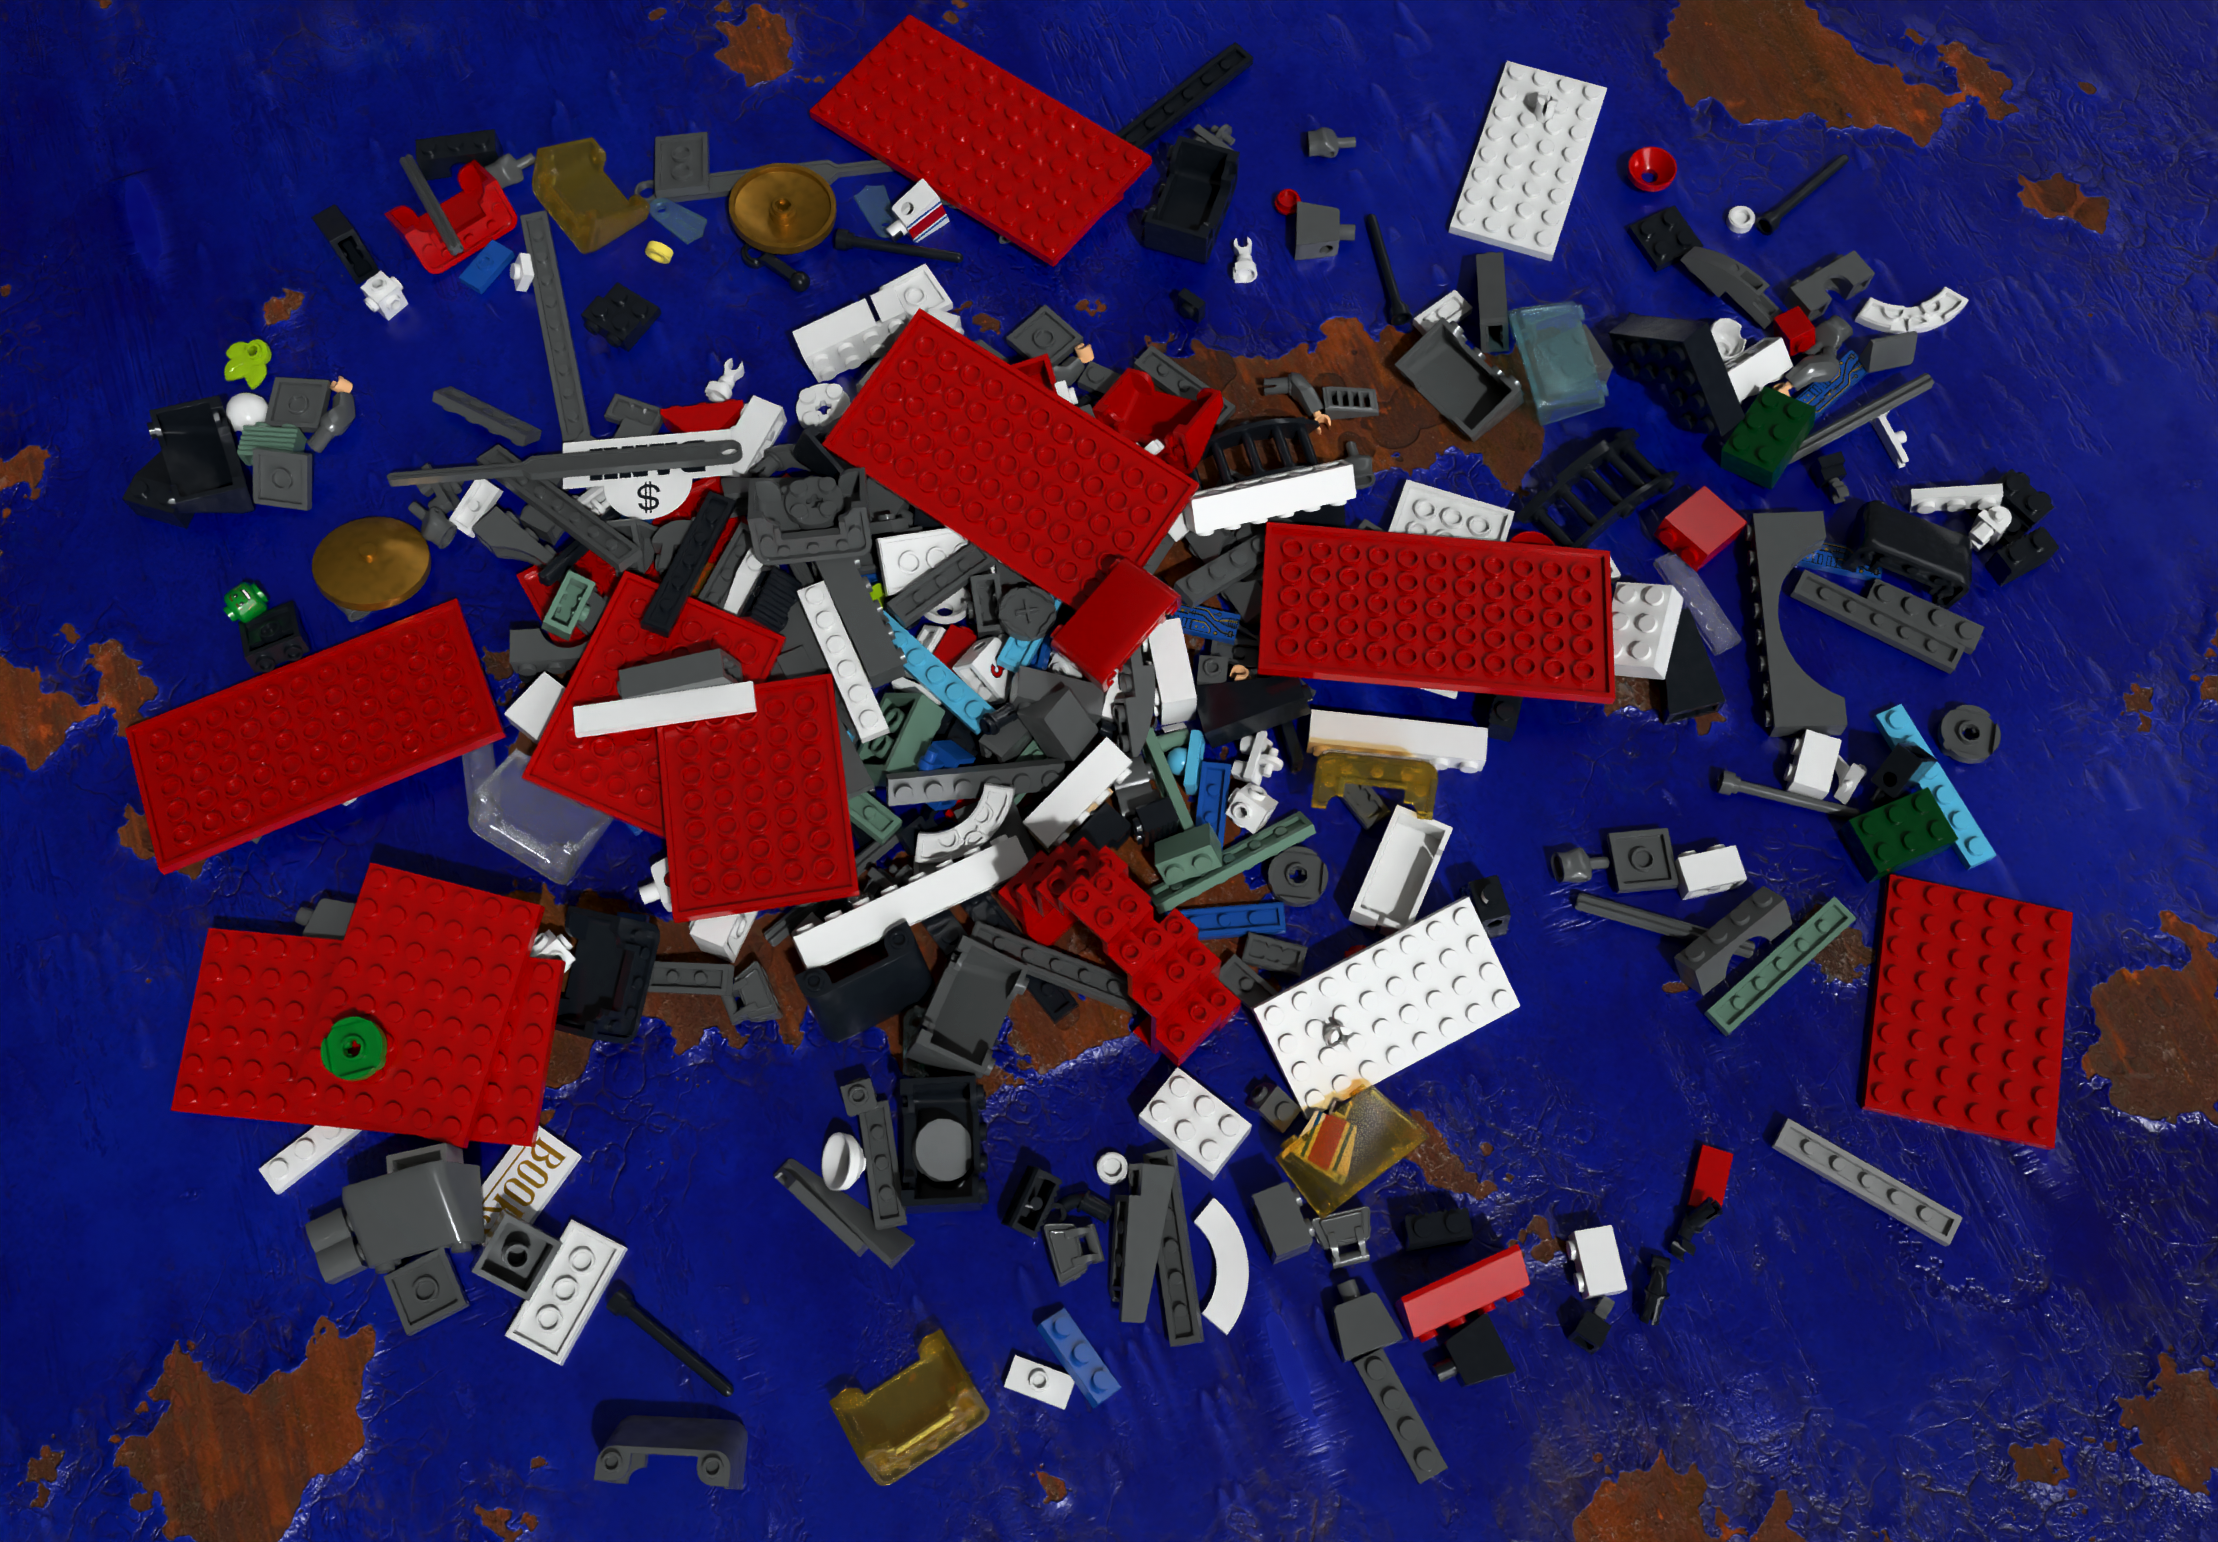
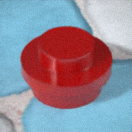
M1284 189L1275 198V208L1283 215H1293L1296 213L1297 202H1301V198L1296 191Z

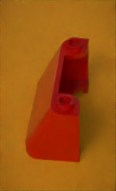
M475 159L464 165L457 174L458 183L463 191L440 204L464 247L462 253H457L456 256L450 254L427 212L418 217L410 207L400 205L384 214L397 234L429 273L440 274L485 247L492 239L496 240L505 235L517 224L516 212L497 179Z
M1127 368L1092 410L1096 419L1134 443H1138L1142 448H1145L1153 440L1158 439L1165 448L1156 456L1182 473L1190 474L1201 460L1223 408V398L1220 390L1212 388H1202L1197 394V401L1155 390L1152 378L1147 372Z
M1125 557L1123 560L1117 558L1109 567L1108 572L1110 574L1070 620L1064 626L1059 624L1050 635L1052 639L1051 648L1104 693L1114 683L1112 679L1117 674L1116 671L1120 673L1123 670V665L1160 623L1163 624L1165 622V613L1173 616L1182 605L1180 594L1128 557Z

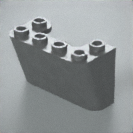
M1442 317L1395 366L1399 373L1469 441L1474 443L1522 405L1525 394L1520 389L1522 385L1512 375L1506 377L1496 365L1490 367L1484 361L1486 359L1485 355L1477 347L1471 349L1465 343L1467 339L1462 334L1464 331L1455 321L1452 320L1449 323Z

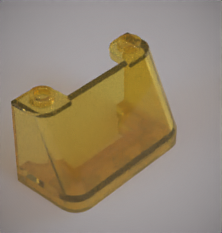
M593 137L538 148L532 177V188L536 198L582 254L598 251L647 220L650 212V205L641 195H633L628 201L603 171L606 153Z
M1327 749L1315 759L1311 781L1312 808L1326 809L1327 803L1332 797L1336 795L1343 797L1345 783L1405 789L1403 801L1414 806L1417 819L1432 820L1438 784L1437 767L1432 761L1424 758Z
M1363 1083L1349 1094L1352 1099L1299 1139L1294 1134L1280 1145L1283 1151L1275 1159L1321 1220L1334 1212L1335 1209L1430 1137L1429 1133L1419 1122L1373 1085L1367 1088Z
M941 1329L922 1339L917 1350L921 1358L919 1361L865 1395L859 1388H846L829 1401L859 1461L873 1480L880 1486L896 1482L979 1427L989 1417L990 1410Z

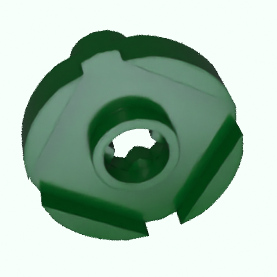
M347 1017L336 1022L330 1028L333 1030L328 1034L327 1038L323 1039L321 1044V1059L325 1068L336 1077L344 1080H364L372 1076L376 1071L381 1070L386 1063L387 1039L383 1030L377 1023L360 1017ZM353 1041L361 1045V1050L357 1056L348 1054V1049L352 1047Z

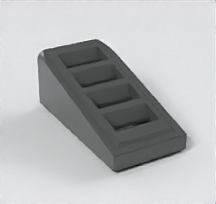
M1322 387L1321 402L1324 407L1323 414L1328 415L1330 420L1379 416L1375 389ZM1364 398H1369L1370 407H1365ZM1353 399H1358L1359 406H1354ZM1343 400L1348 401V406H1343ZM1332 401H1337V405H1333Z

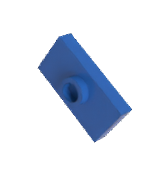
M492 239L459 276L461 283L482 295L515 258L512 250Z

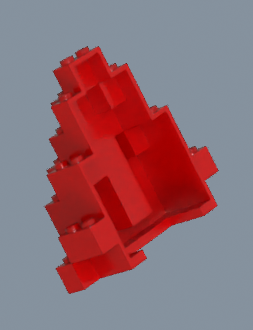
M1082 837L1072 848L1063 841L1048 856L1040 850L998 892L1000 903L1022 923L1024 934L1032 942L1051 948L1078 920L1082 921L1102 940L1103 952L1127 973L1128 995L1149 1013L1133 1031V1035L1154 1054L1160 1050L1177 1067L1190 1056L1215 1028L1220 1031L1240 1010L1241 1000L1219 981L1221 960L1198 940L1199 928L1176 908L1160 924L1153 919L1154 907L1151 905L1152 898L1129 878L1128 865L1106 845L1099 851L1086 838Z

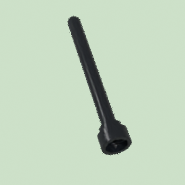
M1842 154L1775 211H1765L1755 221L1757 229L1767 236L1776 231L1780 226L1781 219L1848 163V155Z
M1369 214L1366 221L1391 302L1388 311L1390 322L1394 326L1404 325L1411 320V311L1409 306L1401 301L1377 217L1374 214Z
M838 228L836 233V250L847 251L848 249H853V247L954 263L963 261V255L960 252L855 236V233H850V230Z
M621 1288L612 1296L606 1305L608 1311L616 1317L619 1315L622 1318L628 1317L723 1396L730 1397L733 1394L734 1388L729 1382L635 1306L636 1302L632 1300L633 1295L627 1290Z

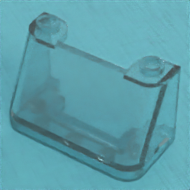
M1571 300L1520 307L1508 311L1511 333L1519 350L1540 426L1605 406L1604 397L1609 396L1605 380L1600 381L1581 322L1585 320L1581 304L1576 305L1575 301Z

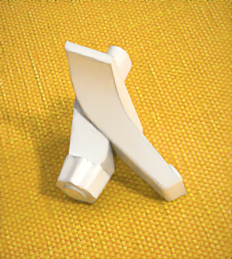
M1838 755L1835 770L1839 778V787L1834 797L1846 805L1860 780L1867 774V769L1861 764L1856 765L1853 763L1849 766Z

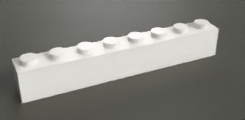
M1004 834L990 841L992 846L981 851L980 847L973 848L963 854L965 858L956 863H953L952 859L937 865V871L926 876L925 872L916 874L908 879L910 884L898 888L897 884L882 890L880 892L882 897L873 901H870L869 897L852 904L854 909L845 914L838 910L824 917L826 922L814 927L813 923L797 929L798 935L794 936L792 941L805 969L824 967L884 939L887 932L893 927L906 921L909 926H912L1011 880L1029 862L1017 836L1008 838Z

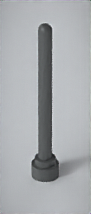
M1726 770L1721 771L1717 782V793L1725 795L1741 792L1848 819L1861 815L1860 810L1857 808L1742 781L1741 777L1736 776V773Z

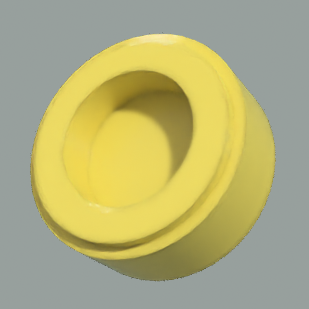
M649 241L645 249V253L649 258L663 264L670 263L674 254L671 248L657 241Z

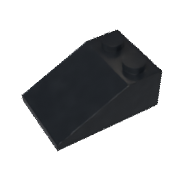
M162 450L134 475L122 498L137 515L185 529L188 528L195 514L179 513L178 508H171L167 492L172 491V484Z

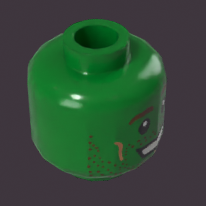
M241 582L223 597L227 605L223 610L233 622L239 619L242 623H247L268 609L266 602L269 599L256 583L250 585L247 582Z

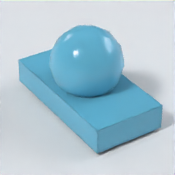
M1191 730L1188 749L1183 747L1174 748L1166 758L1172 774L1177 776L1185 775L1183 785L1187 795L1197 796L1199 794L1201 768L1206 743L1201 730Z

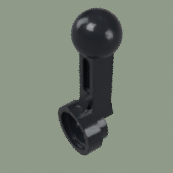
M748 243L743 246L742 260L748 267L758 269L766 266L789 282L791 289L796 292H803L809 288L810 278L805 272L794 270L772 253L762 251L763 255L761 257L752 258L748 251L754 247Z

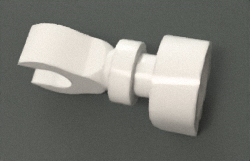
M1247 237V246L1240 247L1236 238L1233 244V252L1237 256V262L1232 271L1233 279H1235V283H1249L1257 278L1256 264L1250 255L1252 252V241Z
M732 358L725 362L723 376L719 378L718 382L710 381L706 387L705 393L709 397L708 400L719 403L731 398V390L735 386V382L744 376L743 362H741L736 370H731L733 367Z

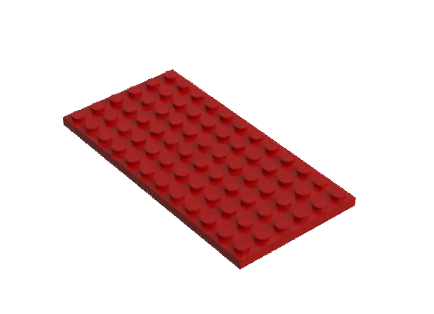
M910 14L809 110L810 117L914 182L918 183L923 178L940 198L1052 267L1070 251L1152 164L1151 155Z
M920 308L822 443L826 450L852 467H865L866 476L1038 588L1044 590L1075 612L1110 574L1108 569L1117 558L1123 560L1125 557H1128L1141 567H1144L1189 503V499L1193 497L1200 487L1197 481Z
M1266 522L1257 674L1613 704L1616 697L1610 551Z
M457 598L125 728L158 869L163 875L506 737L461 604Z
M208 928L171 1111L413 1135L288 1101L343 940ZM529 957L470 1141L525 1147L536 1146L566 964L563 960Z

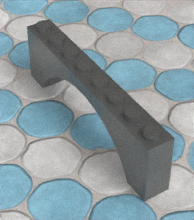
M1823 511L1753 513L1749 524L1745 525L1744 537L1745 541L1750 542V550L1747 552V565L1752 567L1753 576L1750 577L1749 587L1750 593H1755L1752 617L1758 622V629L1755 630V644L1760 646L1761 655L1758 656L1757 667L1758 672L1763 673L1764 681L1760 685L1761 700L1766 701V710L1763 711V725L1768 727L1769 737L1802 736L1807 729L1827 736L1842 735L1848 725L1845 697L1822 687L1802 670L1786 646L1778 618L1779 594L1783 581L1803 558L1819 550L1826 538Z

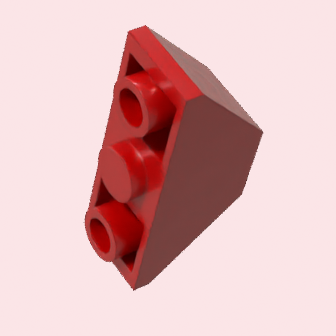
M729 399L719 403L709 404L703 402L693 406H671L667 409H660V415L665 427L674 434L724 430L736 426L740 419L741 411L744 408L743 400Z

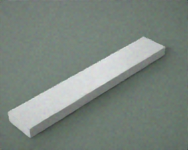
M753 681L576 706L573 707L575 735L577 738L752 713L757 712Z

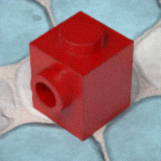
M1799 306L1773 318L1774 336L1782 337L1790 357L1799 352H1805L1815 345V327Z

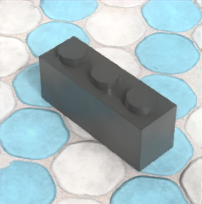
M1020 665L1012 678L1009 703L1015 706L1016 709L1013 711L1017 712L1069 686L1094 723L1097 724L1102 717L1104 692L1092 682Z

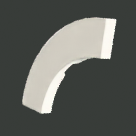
M1944 287L1932 299L1921 303L1919 306L1909 308L1883 303L1870 297L1856 317L1855 322L1885 333L1901 334L1911 331L1921 333L1938 328L1952 320L1961 312L1969 300L1947 287Z
M985 783L977 807L962 823L944 831H920L918 833L914 862L925 864L942 863L950 859L962 857L965 852L973 848L981 847L992 837L1005 820L1010 810L1016 787Z
M1213 1198L1194 1221V1224L1205 1235L1212 1248L1217 1270L1215 1289L1202 1315L1227 1336L1236 1323L1245 1302L1248 1289L1249 1266L1245 1244L1236 1223L1227 1210Z

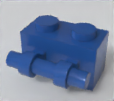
M952 740L932 741L925 755L920 757L917 766L919 767L918 771L973 766L976 758ZM957 800L926 804L935 811L952 809L956 805Z

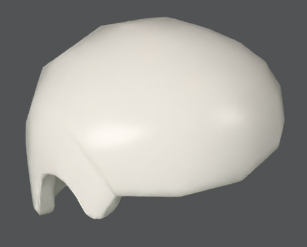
M1720 318L1710 326L1724 363L1742 353L1747 341L1741 337L1740 331L1742 326L1730 318Z
M239 393L231 397L226 405V417L231 429L234 432H242L244 425H255L257 422L264 423L268 404L265 399L253 393Z

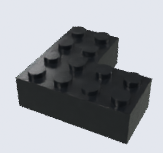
M1631 314L1608 333L1612 341V347L1622 364V371L1628 379L1665 384L1669 400L1675 408L1678 422L1683 430L1722 437L1745 418L1708 322Z

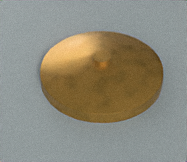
M791 163L767 164L743 175L733 187L729 198L730 220L734 230L741 239L758 250L784 255L800 253L820 244L832 231L836 221V198L827 181L809 168Z
M386 517L362 518L336 528L320 542L312 559V573L320 592L332 603L356 611L383 610L406 601L422 588L431 570L430 551L421 533L403 521Z

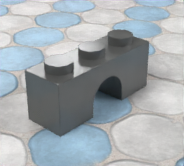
M1855 250L1845 256L1840 254L1828 266L1816 268L1806 279L1794 281L1787 288L1788 293L1783 304L1788 310L1799 306L1808 319L1813 321L1825 313L1832 300L1826 290L1837 292L1846 301L1865 290L1875 273Z

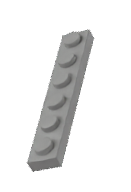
M1789 1118L1784 1121L1771 1146L1773 1149L1945 1247L1951 1244L1963 1218Z

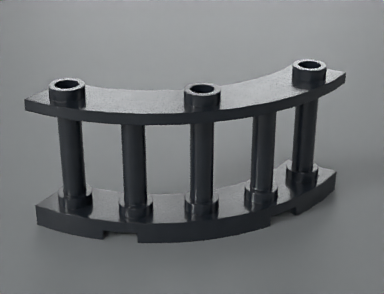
M1305 417L1270 419L1253 423L1241 422L1234 428L1210 436L1200 461L1213 455L1222 481L1220 486L1319 465L1309 434L1318 428L1320 424L1318 421L1306 419ZM1285 438L1299 440L1308 466H1298L1293 462ZM1273 439L1283 468L1270 471L1263 469L1254 441ZM1243 444L1253 474L1236 481L1232 478L1223 450ZM1196 467L1192 473L1187 475L1199 483L1200 487L1197 491H1202L1204 487Z
M1633 428L1616 433L1614 435L1616 440L1611 443L1603 440L1577 458L1555 477L1558 482L1548 492H1545L1543 489L1538 492L1516 517L1523 524L1540 522L1563 547L1586 549L1614 522L1620 518L1624 520L1630 516L1636 509V506L1654 496L1668 493L1674 487L1675 482L1673 480L1679 473L1675 470L1662 475L1635 448L1636 444L1634 442L1641 435ZM1620 456H1628L1652 481L1646 483ZM1604 463H1610L1636 491L1623 499L1596 472L1597 467ZM1582 478L1583 480L1588 479L1614 506L1600 520L1571 491L1572 486ZM1557 499H1563L1591 527L1576 542L1548 515L1549 511L1547 509Z

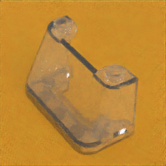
M516 749L473 792L468 824L478 836L548 879L561 885L567 884L614 818L591 808L583 807L572 800L524 781L521 777L531 756L525 755Z

